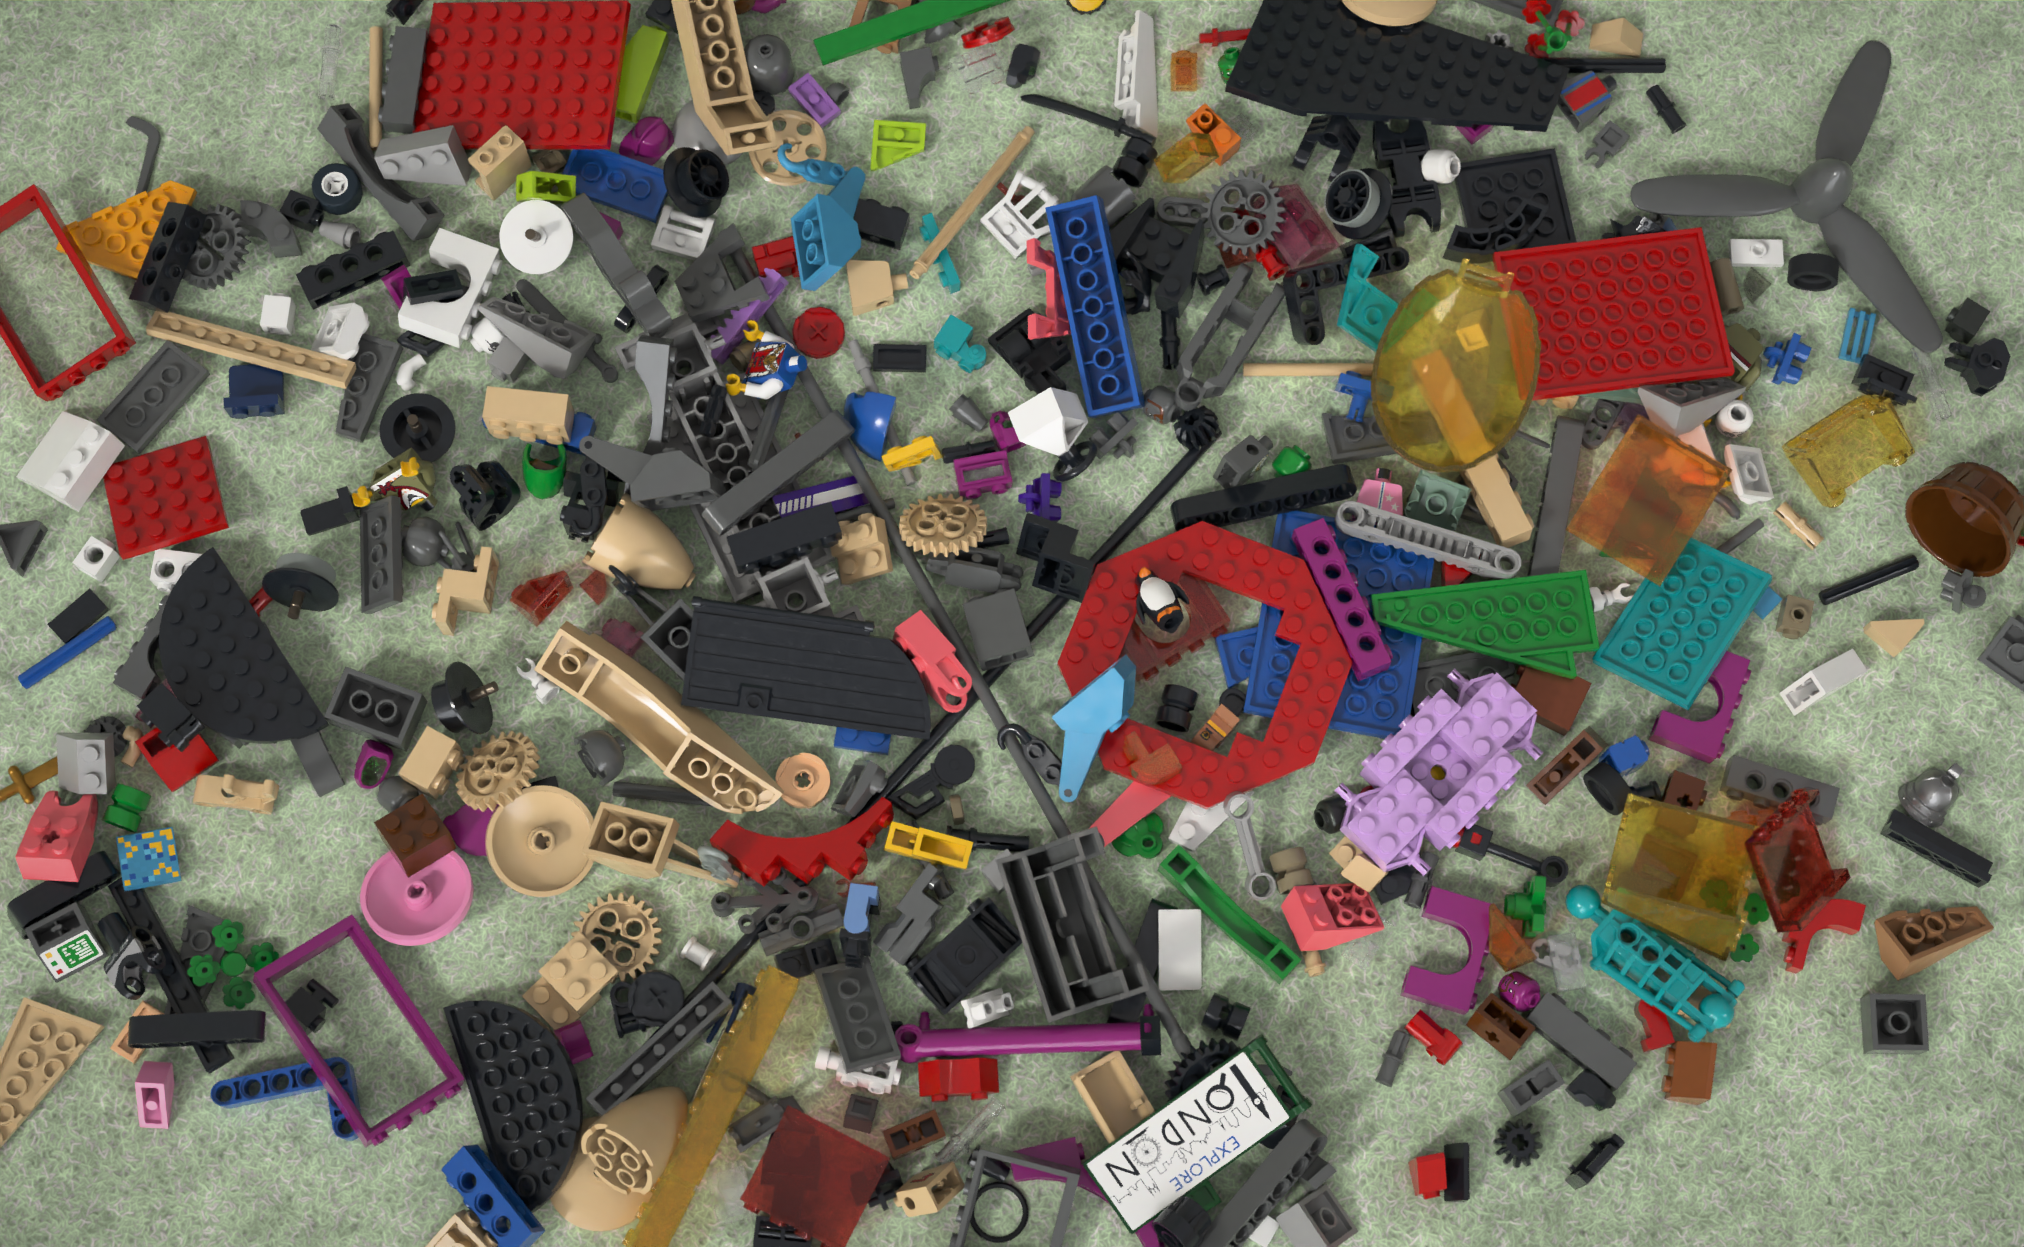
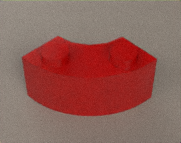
M981 1057L952 1060L938 1059L918 1063L920 1097H931V1102H947L948 1097L971 1096V1100H987L988 1094L999 1093L997 1059Z

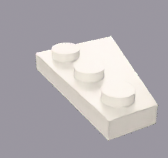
M1250 791L1245 794L1251 797L1254 794V791ZM1243 797L1235 798L1230 804L1231 813L1233 814L1246 799ZM1187 802L1168 840L1193 852L1229 817L1224 812L1223 802L1210 809H1204Z

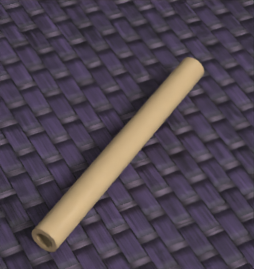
M378 26L370 27L369 145L372 151L377 150L379 142L382 140V123L379 122L378 114L379 108L382 107L383 29Z
M1243 363V376H1340V373L1346 374V371L1357 372L1362 376L1376 375V363Z

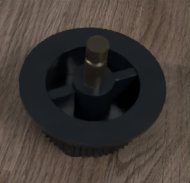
M414 393L397 399L386 409L380 422L379 432L382 445L392 458L397 457L412 447L422 460L434 462L441 458L451 447L455 437L456 426L451 410L443 401L429 394Z

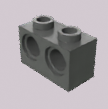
M1548 1059L1497 1094L1511 1115L1515 1117L1565 1082Z

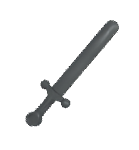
M520 279L516 283L519 293L539 314L541 312L549 314L548 319L564 324V321L567 319L533 284L526 279ZM595 333L597 334L585 357L598 368L607 383H613L618 379V371L615 366L608 365L594 351L595 344H599L602 341V336L599 333Z

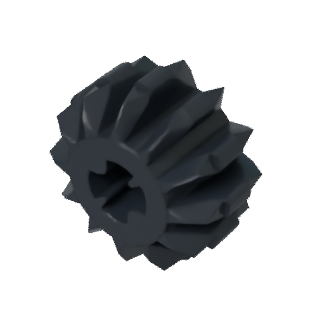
M1205 405L1185 411L1184 415L1177 416L1178 422L1173 425L1178 442L1187 447L1189 451L1194 448L1200 450L1204 445L1209 446V442L1216 440V434L1220 431L1217 416L1211 409L1206 408Z
M1518 1119L1515 1126L1511 1121L1505 1122L1506 1130L1503 1128L1497 1129L1496 1132L1502 1138L1494 1139L1493 1144L1502 1145V1148L1495 1153L1497 1156L1503 1153L1506 1154L1503 1159L1505 1165L1513 1158L1514 1168H1519L1521 1161L1527 1167L1531 1165L1530 1157L1535 1160L1539 1158L1540 1155L1534 1149L1542 1148L1543 1144L1534 1141L1541 1134L1540 1132L1530 1133L1533 1128L1532 1123H1528L1523 1128L1522 1119ZM1517 1137H1519V1142L1524 1143V1146L1519 1148V1150H1517V1145L1512 1144V1141L1517 1139Z

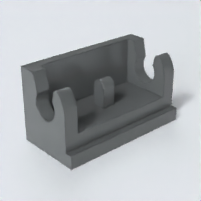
M774 1096L729 1125L728 1133L735 1139L736 1147L742 1153L787 1124L791 1118L777 1096Z

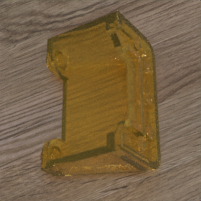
M1863 395L1849 401L1782 446L1786 458L1821 505L1829 508L1841 505L1847 495L1845 489L1883 464L1892 465L1893 467L1900 466L1907 462L1909 456L1915 453L1890 398L1875 395Z

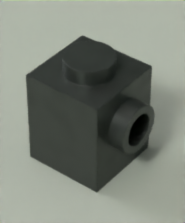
M1967 297L1958 309L1953 307L1945 320L1949 324L1945 331L1950 333L1949 335L1953 340L1968 344L1976 335L1990 311Z

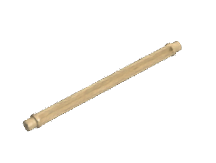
M1025 126L1021 132L1016 134V137L1006 148L1005 152L998 158L918 260L914 262L913 268L909 271L913 278L919 279L923 273L929 270V267L941 251L944 250L975 211L976 207L1007 171L1011 163L1018 157L1026 145L1030 143V139L1035 133L1031 127Z

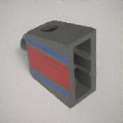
M1588 71L1565 80L1557 105L1577 133L1584 130L1608 109L1612 101L1610 92L1617 88V83L1611 75L1599 80L1593 71Z

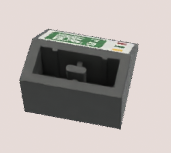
M77 902L24 928L35 953L56 983L108 957L86 908Z

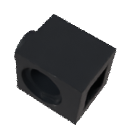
M293 190L289 191L279 211L291 225L313 233L316 226L319 227L324 219V210L318 200ZM302 210H309L308 214L299 216Z

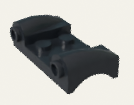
M990 897L985 898L983 901L977 898L967 907L970 913L958 926L926 955L920 957L917 954L905 965L908 968L905 975L942 1015H946L1022 944L1019 931L1001 913Z

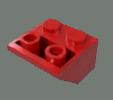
M157 727L135 741L149 764L171 792L176 791L219 761L201 733L189 742L190 745L183 752L179 751L174 745L169 748L158 737L161 731Z

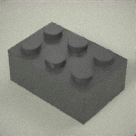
M345 666L324 718L330 725L407 752L428 701L421 693Z

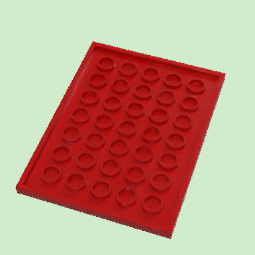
M628 0L434 3L429 28V40L426 47V60L422 71V87H420L418 96L419 107L414 120L416 127L412 133L453 125L464 149H479L503 126H508L524 141L526 149H610L631 4Z
M1702 227L1493 253L1492 258L1522 402L1638 388L1644 385H1662L1733 376L1735 372Z

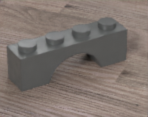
M169 595L162 598L156 616L146 623L144 627L145 633L140 641H136L129 651V658L124 665L122 664L118 667L114 674L115 680L113 684L140 701L146 698L162 681L154 668V656L159 647L160 623Z

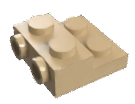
M865 513L859 515L856 522H838L842 531V539L838 540V544L830 548L832 556L838 559L841 584L850 585L893 571L884 519L876 517L872 513Z
M464 1209L455 1213L425 1247H498V1241L490 1232H486L479 1225L480 1219L473 1211L467 1212Z

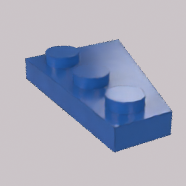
M1258 627L1215 636L1214 640L1227 689L1249 678Z

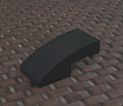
M830 938L774 956L782 984L812 975L815 969L838 964Z

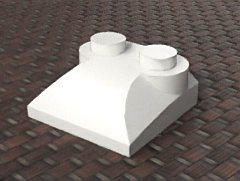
M354 302L329 306L311 350L345 360L355 357L359 350V340L369 327L368 314L363 312V307Z
M1733 444L1726 445L1724 459L1733 492L1737 494L1739 499L1748 505L1758 501L1766 502L1773 499L1774 495L1761 449Z

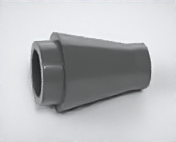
M962 394L949 408L953 413V417L972 427L977 432H980L989 422L970 396L967 398Z

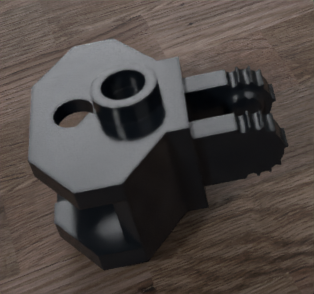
M1992 338L1982 345L1974 344L1973 347L1955 342L1950 343L1949 351L1964 357L1965 360L1948 357L1945 358L1944 366L1961 372L1960 377L1965 378L1972 394L1982 397L1995 389L1997 384L2004 380L2011 357L2004 341Z

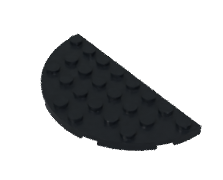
M214 547L210 548L197 558L181 575L167 599L162 614L159 630L160 658L163 671L173 693L201 723L221 735L243 742L276 744L280 741H288L295 738L301 739L328 727L329 724L221 557Z
M483 1000L466 1001L444 1007L443 1009L490 1160L528 1209L534 1213L550 1200L560 1188L572 1167L580 1143L583 1103L581 1088L572 1060L557 1036L542 1021L514 1005Z

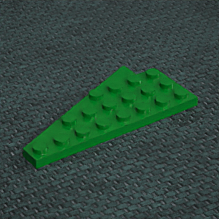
M1586 570L1371 594L1370 596L1373 620H1376L1381 626L1569 679L1577 677L1573 654L1598 651L1600 648Z

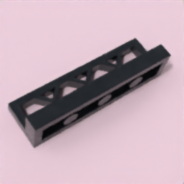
M1893 809L1880 833L1881 835L1978 888L1989 883L1992 875L1988 872L1993 862L1898 810Z

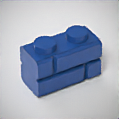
M1635 735L1623 742L1610 746L1599 757L1598 762L1609 764L1623 777L1624 775L1627 776L1636 772L1646 763L1650 752L1645 741H1640L1639 737Z

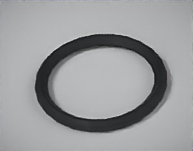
M992 1182L979 1188L975 1204L978 1198L989 1189H1008L1018 1197L1022 1205L1023 1215L1019 1226L1014 1232L1006 1236L995 1237L988 1235L976 1223L974 1209L970 1224L974 1231L983 1239L994 1243H1003L1014 1239L1023 1231L1028 1219V1205L1023 1194L1013 1185L1004 1182Z

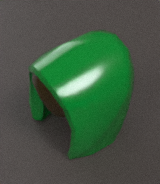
M527 443L523 450V481L534 497L543 500L553 498L560 492L567 465L566 450L563 444L557 445L559 457L549 461L531 458L532 445L530 443Z

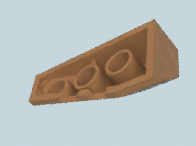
M1977 906L1947 908L1945 911L1931 912L1930 909H1921L1918 913H1907L1906 910H1899L1880 917L1874 922L1881 960L1898 981L1924 970L1994 929L1993 925Z

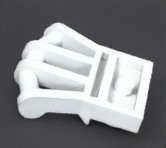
M1018 169L1006 196L980 219V222L1015 259L1027 249V240L1032 238L1038 239L1040 236L1050 233L1049 225L1035 229L1033 224L1046 213L1045 207L1058 205L1060 200L1056 195L1052 196L1046 189L1047 185L1043 181L1040 183L1024 175V171ZM1019 184L1032 190L1016 206L1010 202ZM1039 196L1045 204L1027 220L1020 211L1035 197Z

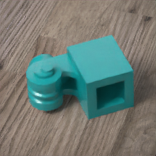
M950 315L934 339L936 353L946 360L951 358L958 361V366L968 373L981 369L986 363V350L982 345L975 344L968 347V343L973 337V327Z

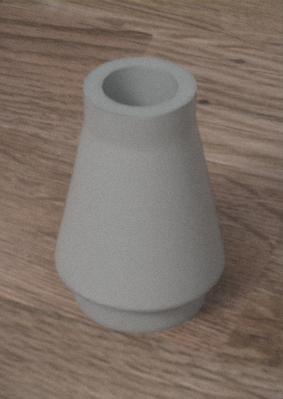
M324 220L319 228L321 236L330 239L345 249H349L360 242L361 230L355 224Z

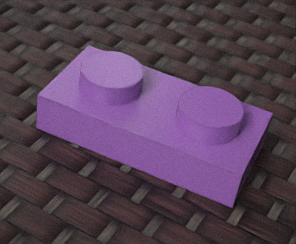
M809 72L788 87V91L821 128L841 114V109Z

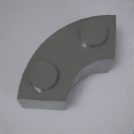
M240 200L241 219L247 222L244 228L250 230L248 236L259 237L267 241L276 258L302 256L300 242L283 214L262 202Z

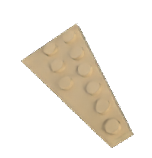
M23 998L0 1050V1148L104 1029V1026L34 1000Z

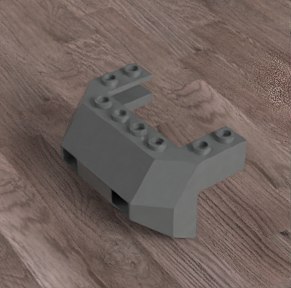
M1097 826L1064 836L1039 847L996 859L1048 1023L1150 990L1148 984L1149 976L1142 963L1117 970L1115 965L1116 957L1109 947L1106 938L1107 930L1101 922L1098 913V902L1092 895L1089 886V875L1084 869L1082 862L1105 854L1104 839L1098 832Z

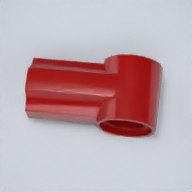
M1421 1009L1404 1027L1405 1030L1426 1047L1427 1053L1431 1057L1433 1055L1437 1057L1436 1061L1443 1066L1448 1063L1463 1045L1462 1041L1454 1033L1446 1028H1441Z

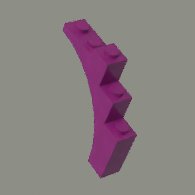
M1075 1137L1013 1151L1081 1169L1077 1186L1099 1196L1109 1204L1084 1166L1081 1165V1160L1085 1159L1082 1143H1076ZM1010 1163L1014 1182L1049 1180L1066 1183V1177ZM1156 1218L1135 1232L1143 1247H1165L1164 1242H1158L1157 1234L1152 1227V1222Z

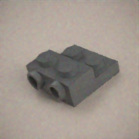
M2009 615L1977 660L2023 692L2024 618L2020 615H2017L2015 618Z

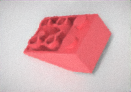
M1354 883L1294 886L1281 905L1300 951L1325 950L1385 928L1369 892Z

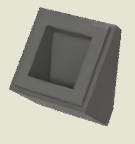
M851 1094L843 1127L870 1134L879 1100Z

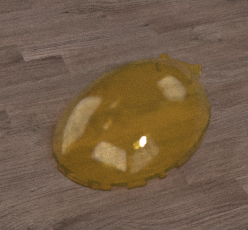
M1463 258L1458 274L1454 273L1453 270L1446 269L1433 276H1427L1415 285L1409 295L1401 300L1393 316L1389 319L1374 358L1371 376V401L1376 422L1384 439L1407 462L1425 470L1441 473L1463 471L1476 467L1493 457L1511 440L1519 429L1529 410L1536 390L1540 369L1541 340H1539L1538 321L1533 306L1530 307L1521 291L1510 290L1514 273L1508 272L1504 274L1469 263V259ZM1467 273L1503 284V288L1464 275Z

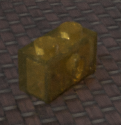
M1190 132L1155 158L1154 161L1163 182L1184 183L1216 160L1219 154L1210 134Z

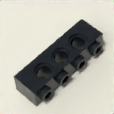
M167 203L130 294V300L149 310L169 312L207 215L187 204Z
M392 230L390 232H381L374 239L366 243H357L344 253L330 255L324 262L317 265H308L301 272L297 273L296 276L314 310L380 280L402 265L407 268L410 264ZM383 254L379 260H371L373 255ZM358 265L356 270L352 272L347 271L349 266ZM326 276H334L330 282H322Z

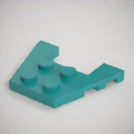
M1356 244L1337 326L1376 353H1382L1405 332L1404 329L1410 323L1423 315L1422 312L1429 306H1433L1438 298L1423 287L1415 286L1404 307L1366 281L1379 256L1364 245Z

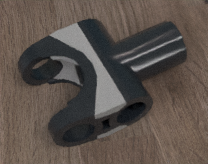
M119 912L110 913L97 924L113 951L104 963L103 968L111 983L122 996L127 999L137 1000L145 992L142 968L151 974H158L166 966V958L159 943L149 929L136 925L129 930ZM149 959L156 961L158 966L152 964ZM127 985L133 987L137 992L130 990Z

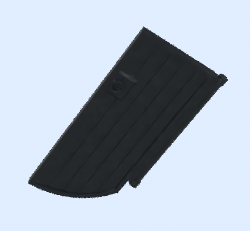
M693 596L691 603L692 607H694L681 705L930 740V707L923 681L910 658L894 641L888 637L870 635V632H873L875 628L874 621L844 619Z

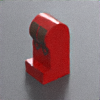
M1642 999L1635 1004L1634 1014L1642 1022L1647 1037L1640 1041L1643 1052L1675 1043L1666 1014L1654 1005L1650 1006Z

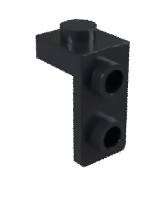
M347 486L336 489L339 496L338 499L300 511L306 533L309 536L360 520L357 509L361 507L354 505L352 493Z

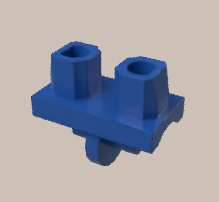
M1793 333L1791 340L1787 341L1784 351L1782 350L1783 343L1778 341L1774 347L1765 348L1763 355L1769 360L1767 366L1775 368L1776 362L1779 363L1772 380L1773 383L1780 385L1784 381L1796 385L1800 380L1803 369L1791 365V361L1795 359L1805 363L1812 349L1800 342L1801 335Z

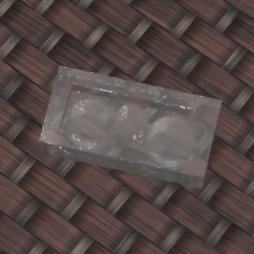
M1575 932L1546 937L1557 993L1586 988Z

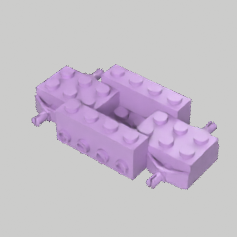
M1454 669L1447 677L1459 687L1456 702L1442 689L1433 698L1428 695L1417 706L1420 711L1414 717L1409 714L1400 723L1399 727L1401 730L1395 736L1392 733L1389 734L1380 744L1382 749L1376 755L1372 752L1361 763L1364 768L1359 775L1374 789L1357 795L1349 790L1343 782L1335 789V792L1346 801L1345 805L1347 806L1340 831L1383 872L1412 864L1424 876L1431 867L1418 854L1423 836L1439 851L1445 845L1450 849L1461 838L1457 833L1464 826L1469 830L1479 820L1478 811L1482 807L1488 810L1499 799L1495 794L1501 788L1507 791L1517 780L1513 775L1522 765L1510 753L1524 749L1535 761L1543 754V751L1531 739L1537 718V710L1498 673L1495 675L1491 673L1469 681ZM1438 766L1444 770L1445 777L1443 780H1435L1431 776L1430 771L1432 767Z

